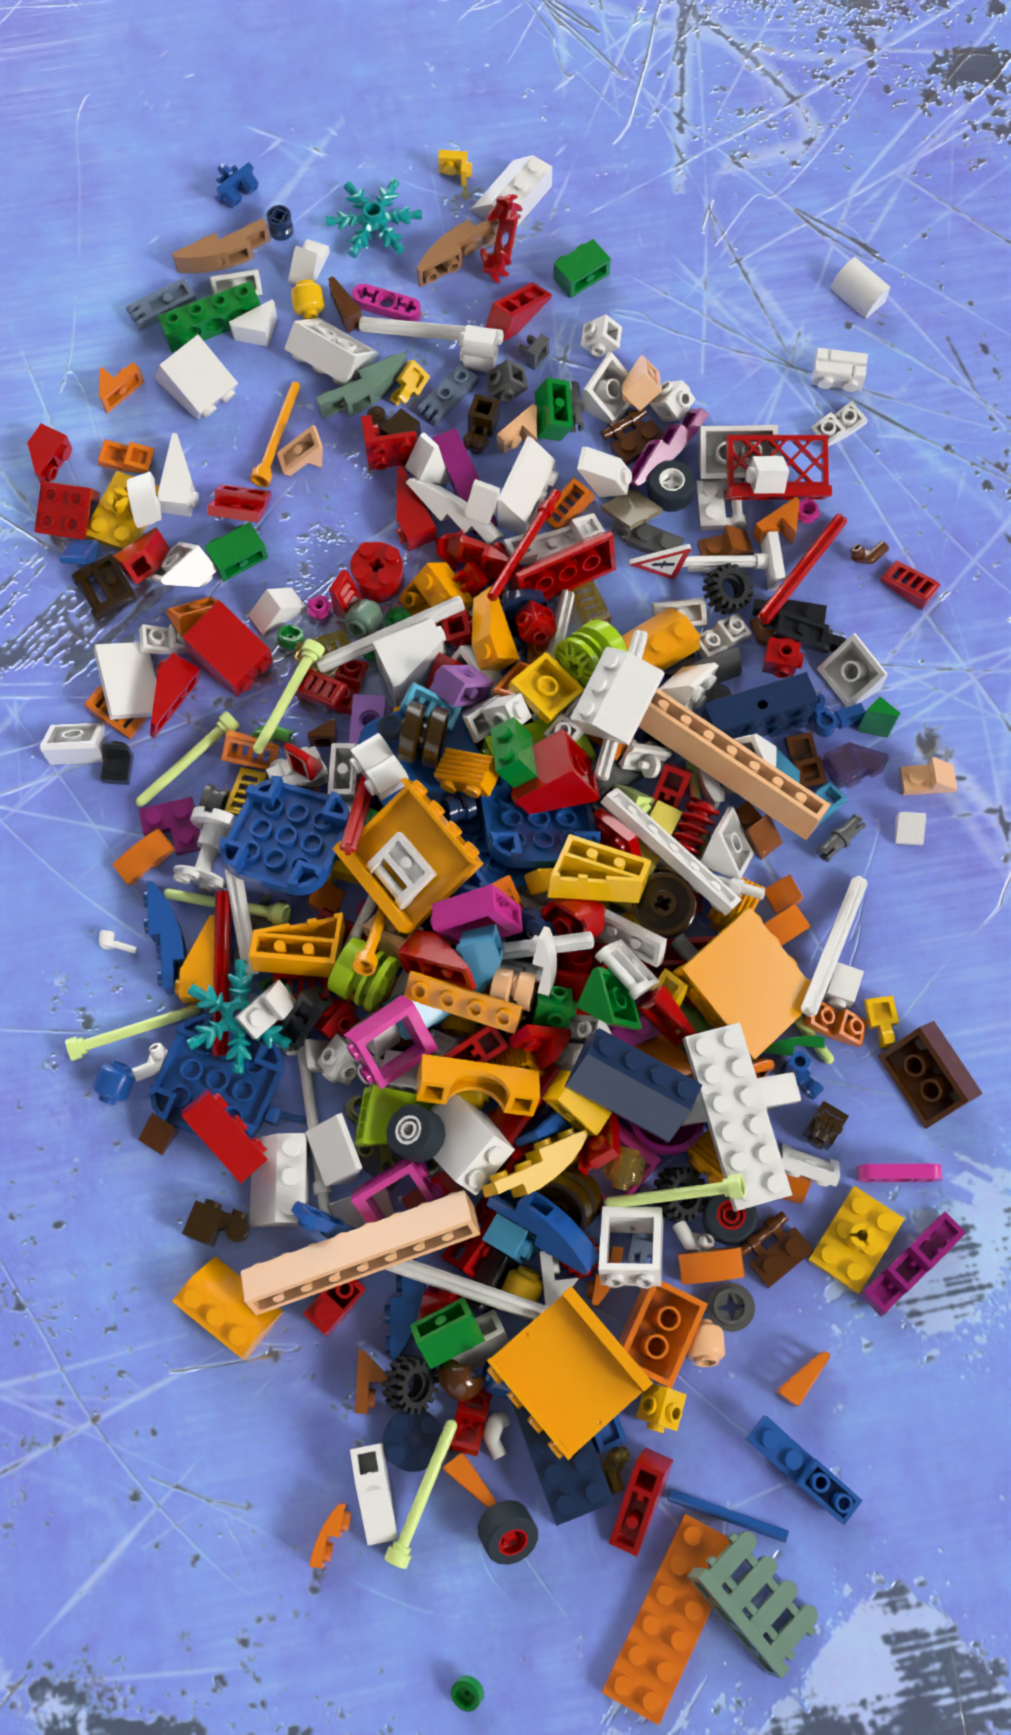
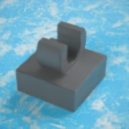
M542 333L537 339L532 335L527 336V343L531 345L530 347H526L523 344L519 345L520 354L527 357L526 365L533 370L549 354L550 338Z

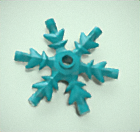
M392 178L386 190L380 187V197L376 196L377 202H368L369 196L364 199L365 192L363 188L357 191L352 182H346L344 189L351 196H347L345 199L355 203L352 207L360 208L361 213L355 215L349 211V215L338 211L337 215L339 217L325 216L326 226L339 224L338 229H343L349 224L350 228L356 223L362 225V229L354 232L357 235L348 241L353 243L348 251L351 257L356 258L362 246L368 249L367 239L372 240L370 232L376 233L378 231L380 232L379 240L384 237L383 245L385 248L390 244L396 254L400 255L404 252L405 248L398 241L403 237L393 233L396 229L387 227V222L393 221L397 225H399V221L411 224L409 219H422V210L418 209L409 212V206L404 207L400 211H398V208H395L391 213L385 210V207L394 204L391 200L399 196V193H394L399 186L397 179Z
M235 960V976L228 974V979L234 986V988H228L235 995L232 1002H224L222 993L217 997L211 985L207 986L206 992L197 985L192 984L187 993L201 1000L196 1004V1007H212L209 1013L219 1010L222 1014V1019L219 1023L208 1020L211 1026H196L195 1029L200 1033L187 1039L188 1045L193 1050L205 1042L206 1048L209 1049L216 1036L221 1041L224 1031L232 1032L234 1038L227 1045H233V1047L228 1052L226 1060L233 1058V1074H244V1058L252 1059L251 1054L245 1047V1045H251L244 1038L247 1032L234 1019L235 1012L243 1011L252 1003L248 1002L245 997L252 990V988L246 987L253 978V974L246 976V960ZM285 984L286 989L292 994L288 984ZM279 1025L269 1027L257 1038V1041H259L262 1036L269 1049L272 1048V1043L274 1042L285 1050L292 1040L278 1033L283 1029V1026Z

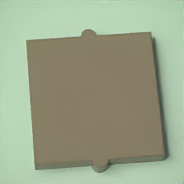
M635 489L629 490L627 495L615 496L614 499L601 505L603 512L629 530L643 523H648L650 519L661 514L663 511L660 506Z

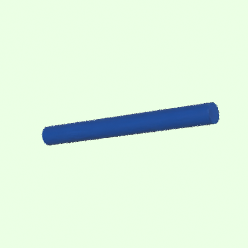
M671 1488L667 1497L669 1502L786 1543L789 1530Z

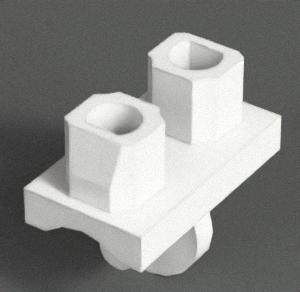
M634 739L622 753L623 757L618 764L622 769L642 771L645 777L655 778L663 771L664 762L672 756L673 752L670 748L658 746L656 742L648 741L644 744H639Z

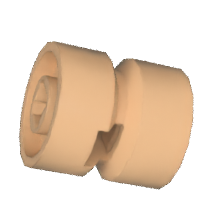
M499 966L493 977L490 996L522 1006V1010L530 1011L537 987V981H535L536 974L521 971L517 975L514 969Z

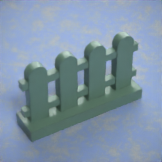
M742 1531L738 1535L731 1532L727 1537L730 1544L716 1559L714 1556H710L705 1561L709 1567L707 1569L694 1567L687 1575V1578L765 1672L770 1676L782 1679L790 1670L783 1660L786 1658L788 1661H791L795 1656L792 1649L804 1635L812 1636L816 1632L813 1625L818 1619V1612L812 1605L803 1604L799 1608L794 1605L792 1601L797 1596L798 1589L793 1581L781 1580L778 1584L774 1581L772 1576L777 1570V1562L773 1557L766 1555L758 1559L754 1557L751 1552L757 1545V1539L752 1532ZM745 1560L750 1568L735 1583L730 1575ZM722 1584L728 1588V1593L721 1587ZM766 1585L771 1592L756 1608L751 1600ZM743 1609H745L750 1615L748 1618L742 1612ZM786 1609L791 1617L776 1632L771 1625ZM764 1633L770 1639L769 1642H767L765 1638L762 1636Z

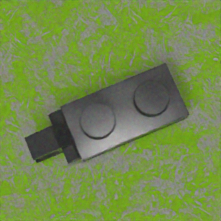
M616 520L612 525V533L622 536L621 540L627 543L626 546L646 554L682 546L685 539L647 523H643L632 530L627 529Z

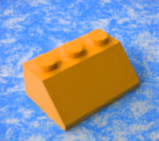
M672 607L667 608L621 636L628 652L633 632L635 630L647 632L648 636L642 660L662 671L699 650L701 639L700 634L687 616Z
M216 1256L196 1272L172 1300L175 1305L244 1360H247L284 1312L282 1309L276 1308L256 1315L244 1302L241 1276Z

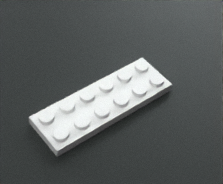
M740 1022L682 1038L694 1080L702 1084L699 1097L723 1177L726 1179L728 1175L741 1173L745 1181V1198L731 1199L730 1197L733 1211H739L791 1196L790 1185Z

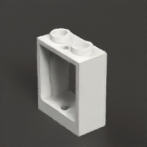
M602 1206L599 1253L601 1285L613 1288L621 1286H638L640 1288L661 1286L662 1207ZM610 1233H653L652 1264L608 1263Z

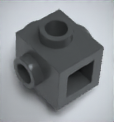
M506 359L486 373L489 395L505 403L512 401L528 389L525 367L509 359Z

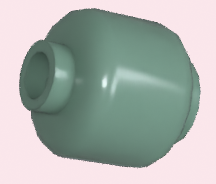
M368 599L355 601L344 617L346 629L357 638H364L375 633L384 619L380 606L375 601Z

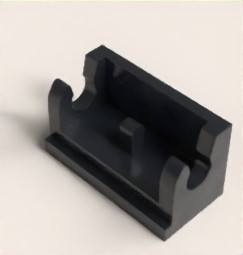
M320 984L301 992L293 1005L294 1007L280 1025L283 1026V1029L278 1033L292 1040L289 1046L295 1051H298L304 1045L305 1040L310 1038L309 1034L321 1015L333 1003L332 998H329L327 1001L319 998L325 990Z

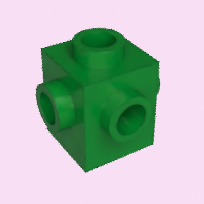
M537 984L532 1004V1025L567 1028L570 1018H575L577 1001L572 1000V988L553 986L549 996L538 993L539 984Z

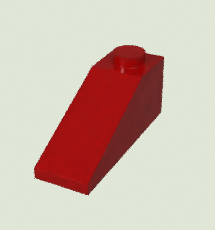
M534 282L527 284L492 304L485 328L503 330V342L517 335L551 299L552 294Z
M403 466L397 468L396 519L398 529L395 530V534L399 543H405L410 552L436 540V526L421 499L406 483L409 477Z
M173 652L167 660H161L156 668L157 680L150 726V736L154 739L199 681L200 668Z
M668 761L663 768L652 797L655 799L652 810L658 800L679 810L694 771Z
M416 929L397 951L406 973L410 974V971H414L473 991L477 987L469 966L439 934Z
M484 1024L440 1057L486 1063L509 1046L497 1028Z
M644 1448L635 1462L608 1544L636 1557L638 1556L665 1488L673 1459L649 1448Z

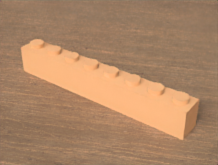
M657 688L638 727L807 840L819 825L831 804Z
M465 1190L452 1192L443 1198L422 1203L418 1207L404 1212L394 1213L388 1218L367 1223L349 1232L339 1233L335 1237L322 1242L311 1243L300 1250L284 1253L264 1263H256L252 1267L241 1271L244 1302L256 1315L481 1235L474 1205Z

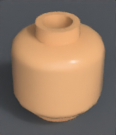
M701 1319L688 1349L687 1357L695 1362V1365L698 1367L716 1366L726 1353L724 1333L722 1328L712 1324L711 1320Z

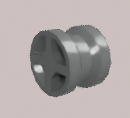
M207 784L202 792L199 806H204V811L213 810V808L224 811L231 792L226 789L218 790L215 785Z

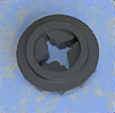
M725 1283L716 1287L708 1297L707 1311L710 1320L715 1325L720 1326L722 1330L736 1332L744 1329L752 1321L755 1313L754 1300L749 1291L743 1286L736 1283ZM728 1294H730L733 1304L743 1306V1308L734 1311L733 1321H731L728 1311L718 1309V1307L727 1304Z

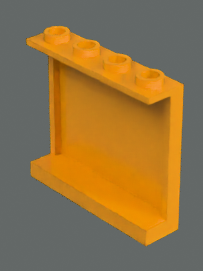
M403 777L401 782L405 787L363 827L356 852L351 853L350 856L345 855V852L340 850L341 841L332 849L399 932L412 934L432 915L433 903L448 899L484 863L478 857L480 854L478 849L471 842H465L460 836L462 834L461 829L453 821L450 820L448 822L443 816L445 813L444 809L435 800L431 801L426 796L428 790L418 780L413 782ZM397 832L404 833L437 873L405 909H399L395 904L393 895L375 874H371L366 868L367 863ZM386 861L384 868L404 891L407 888L406 884Z
M751 908L737 913L735 919L686 964L677 967L672 972L689 985L686 995L713 1029L740 1022L751 1061L755 1060L803 1014L801 1006L811 983L799 970L796 961L788 956L780 946L778 938L769 932L763 924L761 917Z
M442 937L449 946H452L453 943ZM410 971L404 997L411 1001L513 1034L516 1032L526 1010H522V1006L491 997V989L486 988L482 994L475 990L466 989L414 971Z

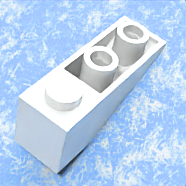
M379 1443L350 1449L367 1545L398 1540L383 1444Z

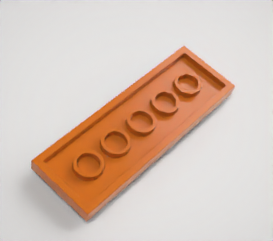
M684 1513L601 1691L606 1696L657 1725L660 1724L712 1610V1606L687 1578V1575L694 1567L707 1569L709 1566L705 1561L710 1556H714L716 1559L730 1544L727 1536Z

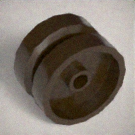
M410 701L401 726L398 761L409 764L414 763L420 748H422L420 759L422 766L432 769L438 767L448 727L449 709L435 706L430 712L428 722H426L427 708L425 704Z
M659 872L648 876L639 903H632V909L636 920L643 928L663 938H671L681 935L690 928L696 917L697 903L692 889L684 879L673 873ZM664 901L670 903L668 904L670 909L667 911L660 908L661 903Z
M567 1166L552 1181L536 1190L566 1213L583 1232L601 1212L603 1200L598 1184L589 1174L585 1176L575 1166Z

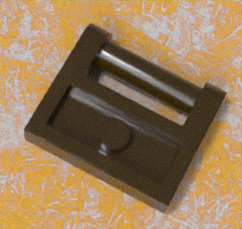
M112 553L74 572L71 576L74 584L80 587L92 608L91 614L95 620H101L109 612L137 599ZM93 576L108 599L100 603L88 582L89 578Z

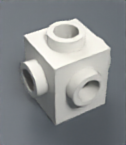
M606 314L584 324L581 346L597 358L619 349L622 326Z
M683 380L666 381L662 384V392L650 402V405L662 422L680 421L687 414L690 406L696 399L690 392L689 386Z
M338 1034L335 1035L317 1059V1063L324 1070L322 1075L332 1083L339 1081L348 1086L357 1075L360 1063L358 1060L355 1061L346 1048L349 1045L347 1039Z

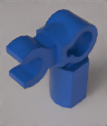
M819 693L817 695L819 704L815 708L812 720L815 723V732L821 737H829L834 733L835 728L839 727V729L861 722L866 711L862 703H857L837 710L832 714L828 708L824 707V695Z
M797 1051L780 1068L781 1074L794 1072L797 1086L803 1088L806 1094L814 1100L824 1090V1087L809 1076L811 1072L807 1068L810 1065L811 1059L803 1051Z

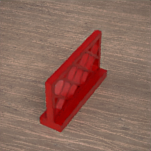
M828 435L726 436L727 489L725 490V501L792 500L795 497L799 500H825L832 496V485H829ZM733 442H743L749 449L742 458L734 452ZM761 442H767L774 449L769 456H773L777 452L780 456L784 457L787 466L790 465L800 475L794 482L787 481L784 493H754L747 480L744 482H734V470L740 465L747 471L749 466L744 460L751 452L755 456H763L756 449ZM786 442H792L799 449L792 458L781 449ZM810 442H821V453L816 458L806 449ZM801 452L812 462L804 471L794 462ZM814 465L821 471V482H813L806 475Z

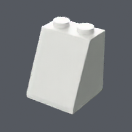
M199 335L195 336L162 362L154 378L197 420L201 416L207 418L217 410L215 405L221 400L224 403L228 402L236 394L234 390L238 385V382Z
M432 618L373 642L376 665L396 707L401 706L406 692L413 682L420 686L427 682L438 653L444 654L447 652L444 643L446 641L444 631L441 626L436 627Z
M454 1094L446 1105L435 1104L431 1109L432 1112L440 1116L445 1127L443 1146L433 1158L455 1182L474 1195H477L481 1190V1186L490 1180L489 1176L496 1173L515 1149L487 1115L459 1095Z

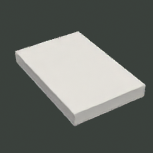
M140 642L96 644L93 650L110 720L152 717L156 676L150 654L140 653Z

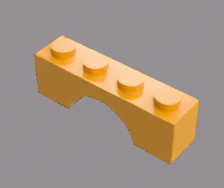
M422 1054L417 1072L416 1101L446 1105L454 1094L472 1090L491 1096L499 1103L504 1113L533 1117L540 1099L539 1070Z

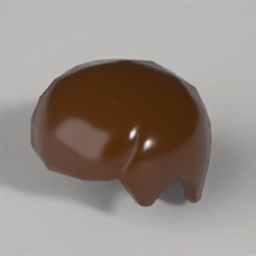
M449 1359L438 1366L437 1376L440 1386L450 1398L457 1401H468L477 1395L485 1387L484 1378L478 1376L473 1379L470 1376L471 1367L463 1366L454 1359Z

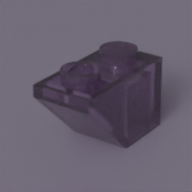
M848 742L825 753L822 764L832 783L838 789L843 787L849 789L859 784L861 779L868 775L872 778L881 774L885 770L884 767L889 757L886 753Z

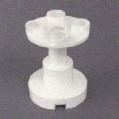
M198 806L193 809L190 818L192 824L201 829L197 841V846L201 850L195 867L187 865L174 866L173 872L175 874L173 879L183 884H189L190 882L199 885L198 889L200 891L214 894L215 889L223 890L227 887L226 880L211 871L217 853L221 854L219 848L221 837H227L237 816L213 808L212 813L204 812L205 807Z

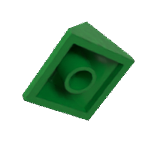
M601 967L594 968L576 1007L608 1025L633 1030L642 1029L635 1001L628 995L629 990L611 970Z

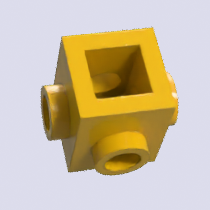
M652 1384L647 1390L642 1392L636 1418L647 1422L646 1428L662 1434H664L665 1428L677 1431L687 1395L668 1387Z

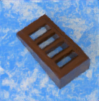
M331 276L328 278L330 294L347 333H350L359 327V320L362 317L361 308L335 277Z

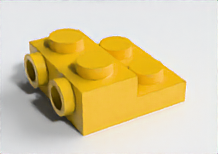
M547 652L512 679L508 685L515 694L521 692L526 705L546 724L557 715L563 714L585 690L578 680L569 675L561 667L560 663Z

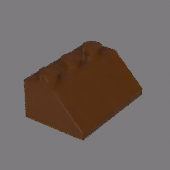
M935 1021L920 1026L878 1055V1058L925 1129L983 1094Z

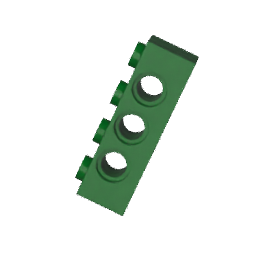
M248 281L160 314L157 317L162 333L172 353L178 351L197 335L204 341L230 331L229 321L260 306V301L251 282Z

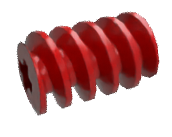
M690 797L693 802H688L685 806L689 812H682L681 818L684 822H678L676 825L680 832H673L671 836L691 854L700 855L701 852L696 848V845L706 844L701 835L710 836L711 832L705 826H714L715 822L710 816H719L720 812L711 804L701 799Z

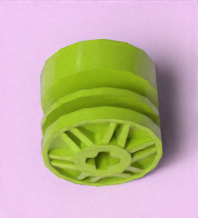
M594 619L558 643L554 651V659L560 663L561 667L569 675L578 680L585 689L606 647L627 651L623 638L612 625L603 620Z
M354 937L342 950L332 969L328 981V990L345 999L350 997L356 990L354 1003L358 1006L364 1003L366 1010L374 1012L389 994L396 979L400 960L393 955L387 958V952L381 950L376 954L378 964L375 973L370 976L360 975L354 971L352 965L356 954L365 948L366 941Z

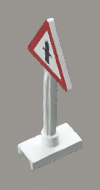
M768 532L760 544L761 553H755L754 555L688 557L691 545L686 544L629 560L630 566L669 579H676L682 567L718 568L723 564L731 563V566L738 564L739 567L764 569L768 591H776L779 588L778 581L786 579L778 532Z

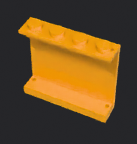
M572 1286L493 1357L487 1360L491 1365L487 1369L488 1373L498 1385L502 1381L506 1383L511 1390L507 1393V1396L518 1409L524 1405L531 1416L527 1420L538 1434L543 1430L551 1438L547 1445L559 1459L565 1455L569 1460L614 1417L653 1384Z

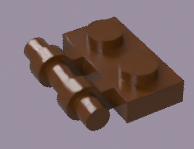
M645 408L641 411L633 409L627 412L626 417L619 421H612L607 425L606 429L600 432L604 440L610 437L615 439L610 445V450L616 457L621 458L626 466L639 458L649 440H660L664 434L652 419L643 424L641 419L647 416ZM631 426L634 430L625 435L622 430Z
M782 1211L774 1217L769 1216L760 1229L753 1234L751 1233L738 1246H741L743 1257L751 1251L757 1256V1259L750 1263L749 1266L767 1288H770L814 1251L795 1227L785 1234L781 1226L789 1219ZM772 1234L777 1242L765 1250L761 1243Z

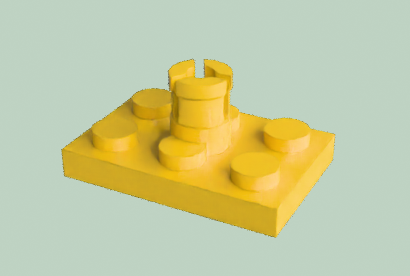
M116 471L88 522L86 539L97 540L101 545L121 551L142 536L147 525L137 528L135 525L127 491L126 480L133 478V476ZM155 485L156 497L160 487L158 485Z
M853 1186L807 1261L856 1294H859L903 1223L904 1218L856 1186Z

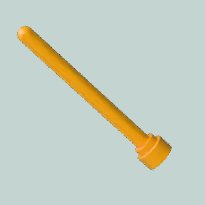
M296 381L292 382L261 464H258L252 470L250 481L257 486L268 487L271 482L272 470L270 467L300 390V384Z
M378 907L365 948L356 954L352 965L354 971L363 976L374 974L378 964L375 952L387 916L380 907Z

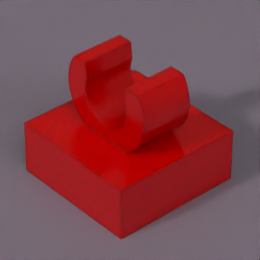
M475 561L468 562L462 571H458L452 579L454 582H461L463 586L460 588V591L462 593L468 592L472 598L478 596L489 582Z

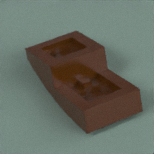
M812 732L784 738L789 760L800 771V784L804 787L827 783L821 756L818 757Z

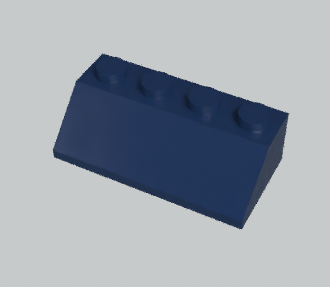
M598 1028L588 1035L564 1087L668 1143L692 1111L702 1084Z

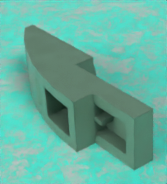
M405 353L391 355L385 360L366 365L363 369L358 370L359 380L350 381L340 388L326 391L316 397L318 411L322 419L346 410L350 418L384 398L398 384L396 379L407 363Z

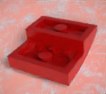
M221 484L215 489L214 500L207 506V515L258 523L267 509L271 498V491Z

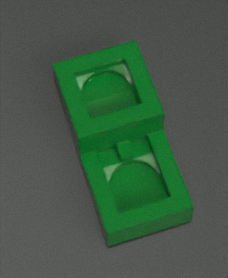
M800 1036L772 1043L765 1049L764 1053L792 1056L795 1053L796 1046L825 1049L826 1037Z

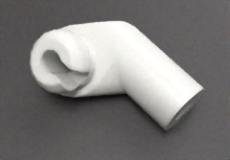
M152 1044L149 1048L150 1055L147 1063L132 1068L137 1082L159 1074L168 1055L167 1049L164 1048L163 1044Z
M680 1221L672 1226L686 1250L693 1252L710 1251L714 1247L715 1241L712 1235L691 1232L686 1221Z
M504 1412L493 1413L488 1418L483 1432V1438L493 1460L507 1454L500 1439L503 1429L509 1425V1417Z

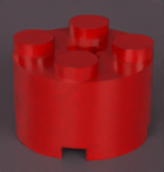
M363 542L359 545V548L351 558L350 570L352 580L361 597L373 600L376 603L387 602L394 595L396 597L404 586L403 562L399 550L384 542Z
M555 898L540 910L542 913L540 917L546 923L550 920L557 936L592 932L595 940L604 930L606 910L604 905L596 900ZM581 950L562 952L561 954L570 955L571 953H578Z

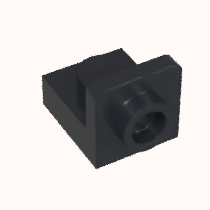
M112 741L110 744L103 743L101 749L104 753L100 780L102 783L129 785L134 754L130 747L120 741Z

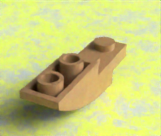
M262 218L234 233L226 235L222 239H219L216 233L203 237L199 241L172 253L178 273H207L228 269L254 259L252 250L270 242L268 226Z
M468 219L443 235L420 261L417 267L418 285L422 287L428 283L435 282L438 278L448 273L457 271L463 267L462 257L471 255L486 245L493 244L496 240L498 220H485L473 226Z

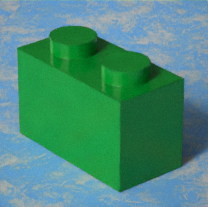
M592 239L587 243L580 244L574 251L566 256L559 257L554 262L553 279L572 298L610 274L611 258Z
M546 378L534 392L535 405L537 406V438L561 441L573 428L570 381Z
M250 522L235 527L230 533L214 538L209 544L204 546L208 558L218 569L216 572L223 582L268 558L266 547Z
M515 717L491 728L496 772L513 788L538 777L532 734Z
M464 1297L410 1325L416 1344L430 1369L485 1341L478 1322Z

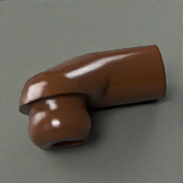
M879 541L870 550L865 549L860 544H856L850 550V557L856 563L874 564L889 551V547L884 541Z
M757 617L749 622L758 644L767 646L769 637L775 638L773 637L774 630L766 629L765 625Z

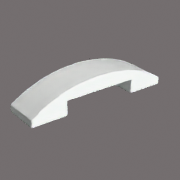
M594 513L572 519L567 527L537 535L519 564H530L564 547L605 531ZM525 534L503 541L510 556Z

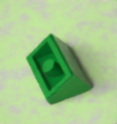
M878 697L865 712L857 731L887 738L894 728L900 712L882 697Z

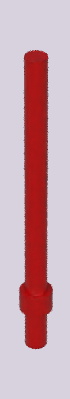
M553 489L548 498L541 502L537 509L536 517L488 592L487 598L489 600H497L542 525L554 513L555 504L561 496L559 490Z

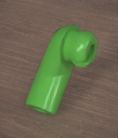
M265 725L255 729L252 737L258 738ZM277 725L269 742L278 739L289 743L293 731Z

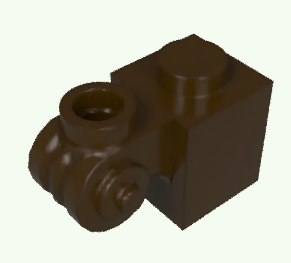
M476 393L474 395L468 412V431L463 436V444L466 450H470L473 454H482L489 443L487 438L493 437L500 417L499 399Z
M373 406L367 411V415L372 417L373 425L378 424L380 436L416 431L418 440L421 435L420 422L402 408L390 419H386L385 410L380 406Z
M823 1101L802 1135L808 1138L807 1142L811 1146L819 1150L823 1148L828 1150L833 1145L838 1134L842 1132V1127L849 1115Z
M207 1198L204 1203L196 1200L182 1234L187 1238L214 1248L219 1233L225 1230L227 1237L231 1241L241 1243L249 1236L250 1229L247 1224L249 1215L233 1209L231 1214L220 1210L222 1204Z

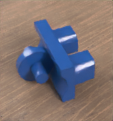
M250 162L239 170L235 164L228 167L222 163L218 166L220 175L216 177V181L220 185L216 188L218 194L215 195V199L219 203L224 200L231 208H234L242 201V196L237 191L238 188L242 186L248 194H252L257 190L259 182L252 174L254 167Z

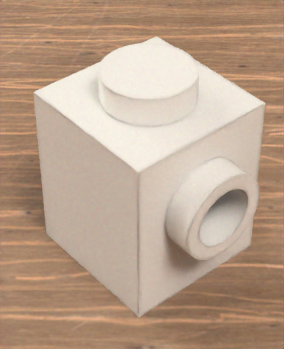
M752 457L751 467H748L746 471L747 483H750L754 493L785 492L789 469L784 457Z
M521 692L498 697L482 709L490 729L513 717L522 725L532 717Z
M837 962L823 1000L829 1002L828 1004L833 1008L840 1010L850 1009L855 1002L864 971Z

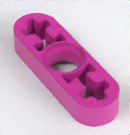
M359 284L352 291L353 300L361 310L394 320L417 322L421 317L420 303L413 297L368 284ZM383 300H391L393 305L386 308L382 307L380 303ZM410 308H413V309H414V310H411L409 313L406 312V311H408Z
M863 1164L857 1166L858 1182L867 1183L937 1182L943 1180L942 1165Z

